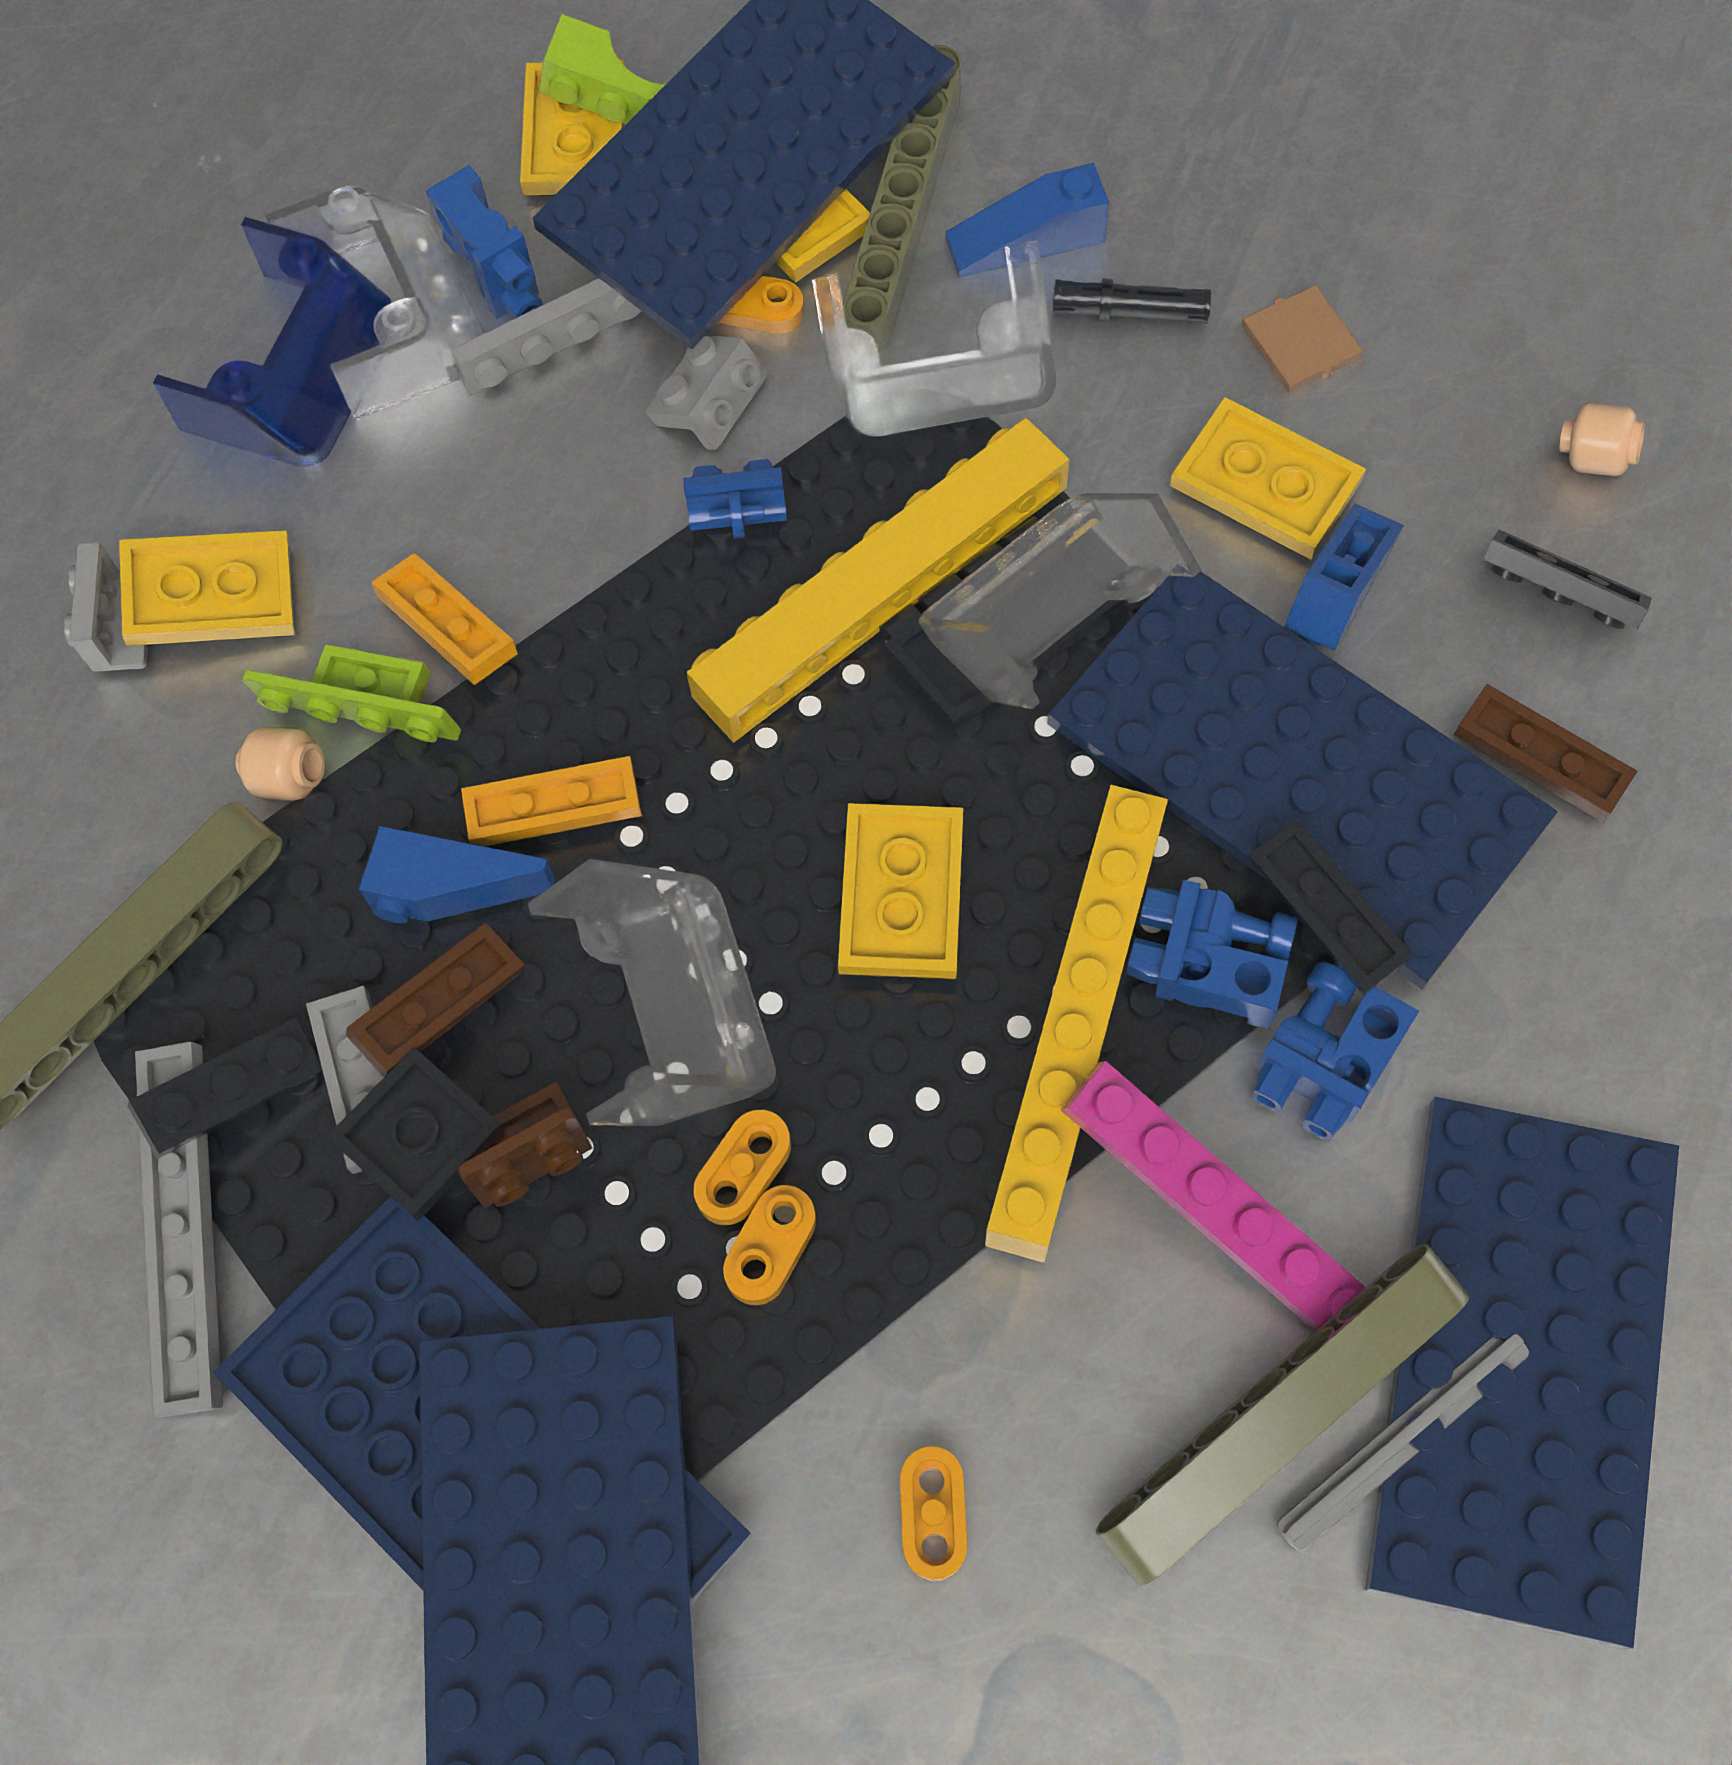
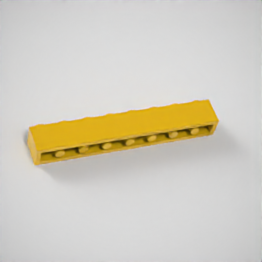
M1026 417L1011 429L1003 428L999 430L989 440L983 450L971 459L964 458L955 463L946 474V477L931 489H923L915 493L908 500L902 511L887 522L882 520L875 523L865 533L862 541L846 553L838 552L831 556L824 563L818 574L803 585L795 584L787 589L780 597L778 604L760 617L753 616L747 619L737 629L735 636L718 649L712 648L703 652L694 661L691 669L686 672L692 698L733 743L880 632V625L908 605L912 604L914 606L918 603V598L950 575L957 573L963 566L986 551L1067 489L1070 459Z
M1110 785L988 1223L986 1247L1045 1263L1080 1132V1127L1065 1115L1061 1109L1099 1061L1168 799Z

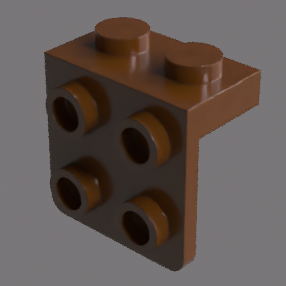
M554 1082L492 1116L502 1125L505 1131L485 1152L463 1163L457 1171L465 1185L484 1208L494 1203L496 1206H504L526 1194L529 1190L528 1184L548 1173L551 1176H557L570 1171L583 1160L582 1154L593 1148L557 1082Z

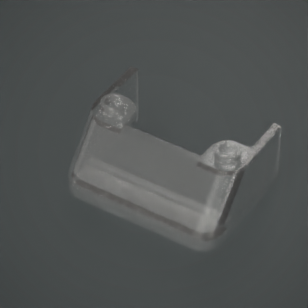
M346 185L265 215L290 275L380 241L406 297L388 304L376 315L374 331L380 343L379 346L331 364L355 421L460 380L451 349L486 333L438 230L427 212L369 190Z
M1037 240L1005 247L1012 300L994 303L982 311L976 324L979 349L881 366L878 348L871 335L864 330L847 328L838 273L812 279L826 364L846 417L856 431L868 436H882L1038 408L1050 400L1056 388V372Z
M1084 493L1074 496L1055 507L930 606L921 615L918 622L929 640L990 701L1033 709L1040 703V700L1033 691L1034 684L1032 681L1038 674V669L1033 660L1107 600L1127 599L1129 603L1138 602L1155 591L1157 588L1156 581L1163 575L1194 577L1202 570L1159 494Z
M589 859L528 903L530 913L533 915L575 919L580 942L585 951L601 962L621 965L650 1062V1066L640 1067L629 1074L625 1081V1090L586 1113L589 1125L660 1126L750 1098L773 1084L776 1076L775 1063L721 894L708 879L697 874Z

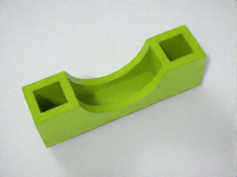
M561 14L543 60L539 93L550 96L560 103L572 104L597 113L607 120L627 124L666 84L647 81L629 71L620 62L613 50L610 31Z

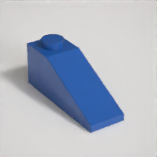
M1094 163L1039 177L945 231V239L959 278L1105 243L1109 201Z
M1354 503L1307 572L1284 627L1299 634L1304 641L1310 644L1323 645L1335 651L1354 620L1404 525Z
M379 826L359 891L373 910V913L381 919L394 923H406L408 918L428 922L554 891L556 879L548 860L544 858Z

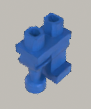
M470 165L426 190L435 221L443 230V240L454 253L464 255L470 261L483 298H486L488 308L497 320L508 313L515 319L543 305L542 299L538 296L539 290L524 235L516 226L509 229L504 216L498 211L489 209L481 178Z
M1183 880L1180 892L1148 887L1139 924L1168 930L1170 934L1167 945L1135 938L1129 958L1127 974L1142 981L1156 984L1155 997L1170 1001L1175 998L1189 1005L1210 1007L1248 1018L1247 1024L1270 1030L1279 1005L1298 917L1278 912L1274 914L1272 922L1236 911L1234 903L1226 893L1220 890L1200 889L1201 884ZM1232 941L1265 945V955L1232 948Z
M1317 962L1307 978V987L1312 994L1296 1016L1286 1018L1279 1025L1266 1047L1256 1068L1260 1073L1251 1098L1271 1111L1280 1113L1292 1090L1314 1102L1301 1125L1308 1132L1324 1141H1330L1346 1121L1350 1123L1353 1121L1419 1013V1010L1376 987L1363 997L1340 1038L1325 1030L1324 1027L1334 1005L1344 1006L1348 1004L1357 987L1341 968L1326 962Z

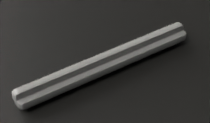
M1517 1333L1507 1340L1490 1338L1453 1370L1452 1378L1446 1385L1438 1389H1431L1393 1423H1390L1278 1520L1277 1527L1286 1542L1298 1552L1307 1550L1419 1452L1409 1442L1437 1418L1442 1421L1446 1429L1482 1398L1477 1388V1383L1501 1363L1513 1371L1526 1360L1529 1350L1524 1344L1523 1339ZM1420 1412H1423V1413L1420 1414L1415 1420H1413L1408 1426L1405 1427L1407 1421H1408L1413 1415H1415V1414H1417V1413H1420Z

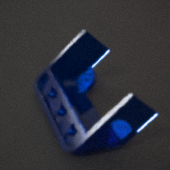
M245 217L241 226L264 277L304 288L263 366L247 361L226 363L215 371L206 388L158 374L153 384L180 431L297 467H312L320 464L330 455L396 327L397 316L389 296L322 239Z

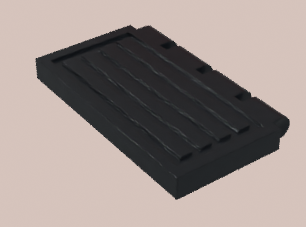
M1032 517L1003 538V543L1010 552L1009 555L1000 545L994 544L961 568L962 576L967 581V585L956 574H952L918 598V603L926 613L925 615H922L910 604L879 626L881 634L887 641L884 643V654L953 731L964 725L1125 606L1126 596L1056 522L1046 528L1038 518Z

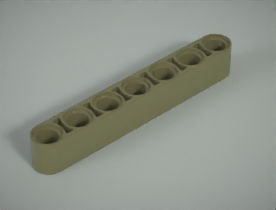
M934 45L933 47L955 62L954 76L892 140L843 301L845 342L851 351L861 356H873L881 353L887 348L891 340L960 104L961 58L953 48L945 45Z
M232 802L219 809L0 1022V1130L10 1124L277 859L282 849V838L242 804Z
M1422 1244L1411 1249L1389 1266L1116 1505L1098 1524L1096 1535L1137 1585H1145L1157 1579L1456 1316L1467 1304L1470 1295L1428 1244Z

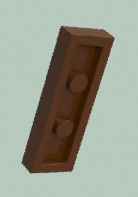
M1486 684L1454 733L1456 737L1602 823L1607 820L1638 772L1489 684Z
M484 923L347 1027L346 1036L375 1069L385 1077L414 1047L419 1052L423 1051L522 974L525 964L487 923Z

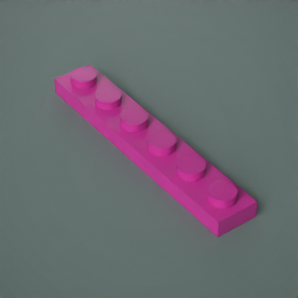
M1107 1061L1096 1064L1061 1109L1065 1115L1314 1331L1318 1330L1365 1288L1362 1283Z

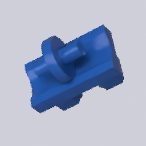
M768 459L749 461L743 467L742 472L722 474V469L717 468L715 465L698 466L693 470L692 477L683 478L691 531L732 526L734 539L745 538L744 525L787 520L781 467L773 468L771 461Z

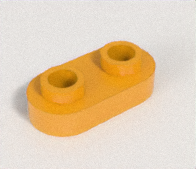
M762 276L718 323L772 334L788 333L797 328L804 318L803 294L799 287L791 281ZM773 299H778V300H783V301H781V302H772L771 300H773Z
M753 1110L740 1116L699 1172L694 1183V1198L700 1212L709 1221L719 1225H732L744 1220L752 1212L758 1199L765 1193L787 1161L791 1151L790 1134L787 1125L777 1114L767 1110ZM758 1137H766L772 1141L770 1150L764 1154L752 1152L750 1145ZM725 1186H731L738 1191L736 1199L729 1204H721L715 1200L718 1190Z
M780 1185L767 1190L758 1199L730 1249L723 1267L724 1279L728 1289L739 1301L749 1305H762L775 1299L783 1290L816 1226L814 1206L805 1192L794 1186ZM788 1206L795 1210L796 1215L792 1222L781 1225L773 1220V1214L779 1207ZM751 1260H760L766 1265L764 1274L758 1279H749L743 1275L744 1266Z
M927 1446L910 1454L900 1472L903 1554L907 1565L917 1576L928 1581H942L952 1577L960 1570L967 1554L964 1475L959 1461L952 1453L940 1447ZM930 1470L939 1472L944 1479L943 1488L933 1494L925 1492L919 1484L921 1476ZM930 1536H939L947 1544V1553L939 1560H931L923 1553V1543Z

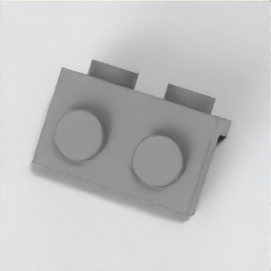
M705 335L693 349L687 347L685 356L677 368L660 385L657 396L646 410V414L656 427L692 430L706 449L717 450L767 378V372L743 337Z
M100 542L78 543L76 565L70 567L68 574L73 600L72 611L64 619V633L67 643L76 649L93 672L145 668L148 659V645L126 646L122 636L120 570L115 566Z

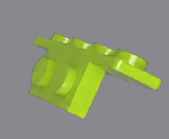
M325 644L311 682L252 670H245L242 681L257 695L256 701L260 705L279 713H287L289 708L304 710L312 717L325 722L335 723L339 717L354 720L360 726L375 732H386L388 727L404 730L410 736L426 742H436L438 737L458 740L461 728L445 709L420 703L431 675V671L423 662Z

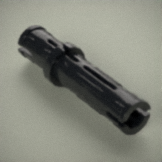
M1102 278L1101 283L1055 279L1052 314H1085L1098 316V321H1109L1110 317H1131L1207 324L1211 308V289H1179L1174 287L1113 284V279Z

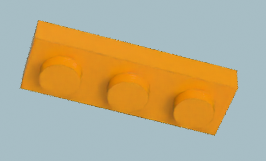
M415 553L371 582L376 596L474 685L518 654L514 640Z
M630 756L461 788L470 844L483 847L642 816Z

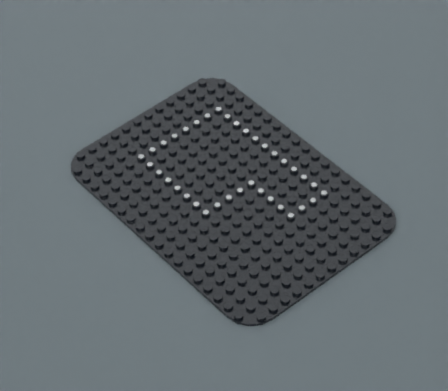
M928 392L879 397L874 402L848 413L773 466V468L781 467L787 520L744 525L745 538L734 539L732 526L691 531L689 524L516 645L518 654L479 683L474 685L467 679L431 705L445 709L461 728L458 740L438 737L436 742H426L410 736L404 730L395 729L323 779L305 798L290 802L264 820L263 823L282 838V849L277 859L94 1040L101 1061L128 1100L137 1097L136 1051L194 1042L202 1046L203 1063L294 1018L297 1019L319 1058L306 1003L364 986L369 992L372 1006L374 1007L484 923H487L525 964L522 974L420 1053L491 1116L557 1082L593 1149L582 1154L583 1160L570 1171L557 1176H551L548 1173L528 1184L529 1190L526 1194L504 1206H496L494 1203L484 1208L460 1177L425 1216L541 1329L673 1316L676 1320L684 1468L700 1482L988 1248L985 1246L988 1223L1110 785L1142 792L1047 724L1048 714L1158 587L1063 491L1012 531L1032 517L1038 518L1046 528L1056 522L1126 596L1124 608L955 731L946 724L884 654V643L887 641L881 632H878L733 743L692 698L686 672L691 669L694 661L703 652L712 648L718 649L734 637L737 629L747 619L753 616L760 617L778 604L780 597L787 589L795 584L803 585L818 574L824 563L831 556L838 552L846 553L862 541L865 533L875 523L882 520L887 522L902 511L908 500L915 493L923 489L929 490L943 480L955 463L964 458L971 459L983 450L989 440L1002 429L996 422L964 401ZM1003 538L995 543L1000 545L1008 555L1010 554L1003 543ZM961 570L955 573L965 585L968 584L962 576ZM919 603L914 605L922 615L926 614ZM626 756L631 757L642 816L485 846L547 859L556 879L554 891L428 922L408 918L406 923H394L376 916L359 891L379 826L470 844L461 788ZM848 803L963 808L956 979L839 974L838 958ZM1165 809L1098 1063L1107 1061L1158 1107L1163 1106L1259 1027L1247 1024L1248 1018L1210 1007L1189 1005L1175 998L1170 1001L1155 997L1156 984L1142 981L1127 974L1129 958L1135 938L1167 945L1170 934L1168 930L1139 924L1147 888L1170 889L1180 892L1183 880L1200 883V889L1220 890L1226 893L1234 903L1236 911L1268 922H1272L1274 914L1278 912L1296 916L1264 877L1168 809ZM1299 919L1297 920L1277 1012L1308 988L1307 978L1317 962L1336 965V962ZM1232 941V948L1265 955V945ZM323 1072L321 1075L207 1133L212 1220L275 1310L390 1197L363 1171L352 1174L347 1169L343 1152L326 1137L336 1127V1122ZM753 1110H767L777 1114L787 1125L791 1139L790 1155L767 1190L780 1185L799 1188L811 1199L816 1215L814 1233L783 1290L775 1299L762 1305H749L736 1299L728 1289L723 1274L725 1259L749 1215L736 1224H715L703 1216L694 1198V1183L699 1172L735 1121L743 1114ZM1080 1128L1066 1184L1107 1151L1082 1128ZM758 1137L751 1143L750 1150L756 1154H764L770 1150L772 1141L766 1137ZM731 1186L722 1187L716 1193L715 1200L721 1204H729L736 1199L738 1191ZM788 1206L779 1207L773 1214V1220L781 1225L789 1224L795 1218L796 1212ZM751 1260L744 1266L743 1275L749 1279H758L764 1274L766 1265L760 1260Z

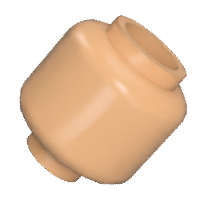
M1586 403L1577 412L1575 420L1564 421L1560 438V452L1569 453L1571 468L1576 472L1621 476L1626 472L1629 464L1638 465L1644 440L1645 422L1637 421L1635 411L1627 406Z
M262 727L254 729L245 738L236 756V769L243 785L251 795L261 799L295 801L305 798L321 782L325 770V758L322 749L317 745L312 736L302 729Z

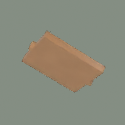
M1316 285L1286 299L1278 297L1274 300L1273 305L1242 319V327L1288 392L1319 377L1323 379L1330 378L1332 371L1362 358L1364 353Z

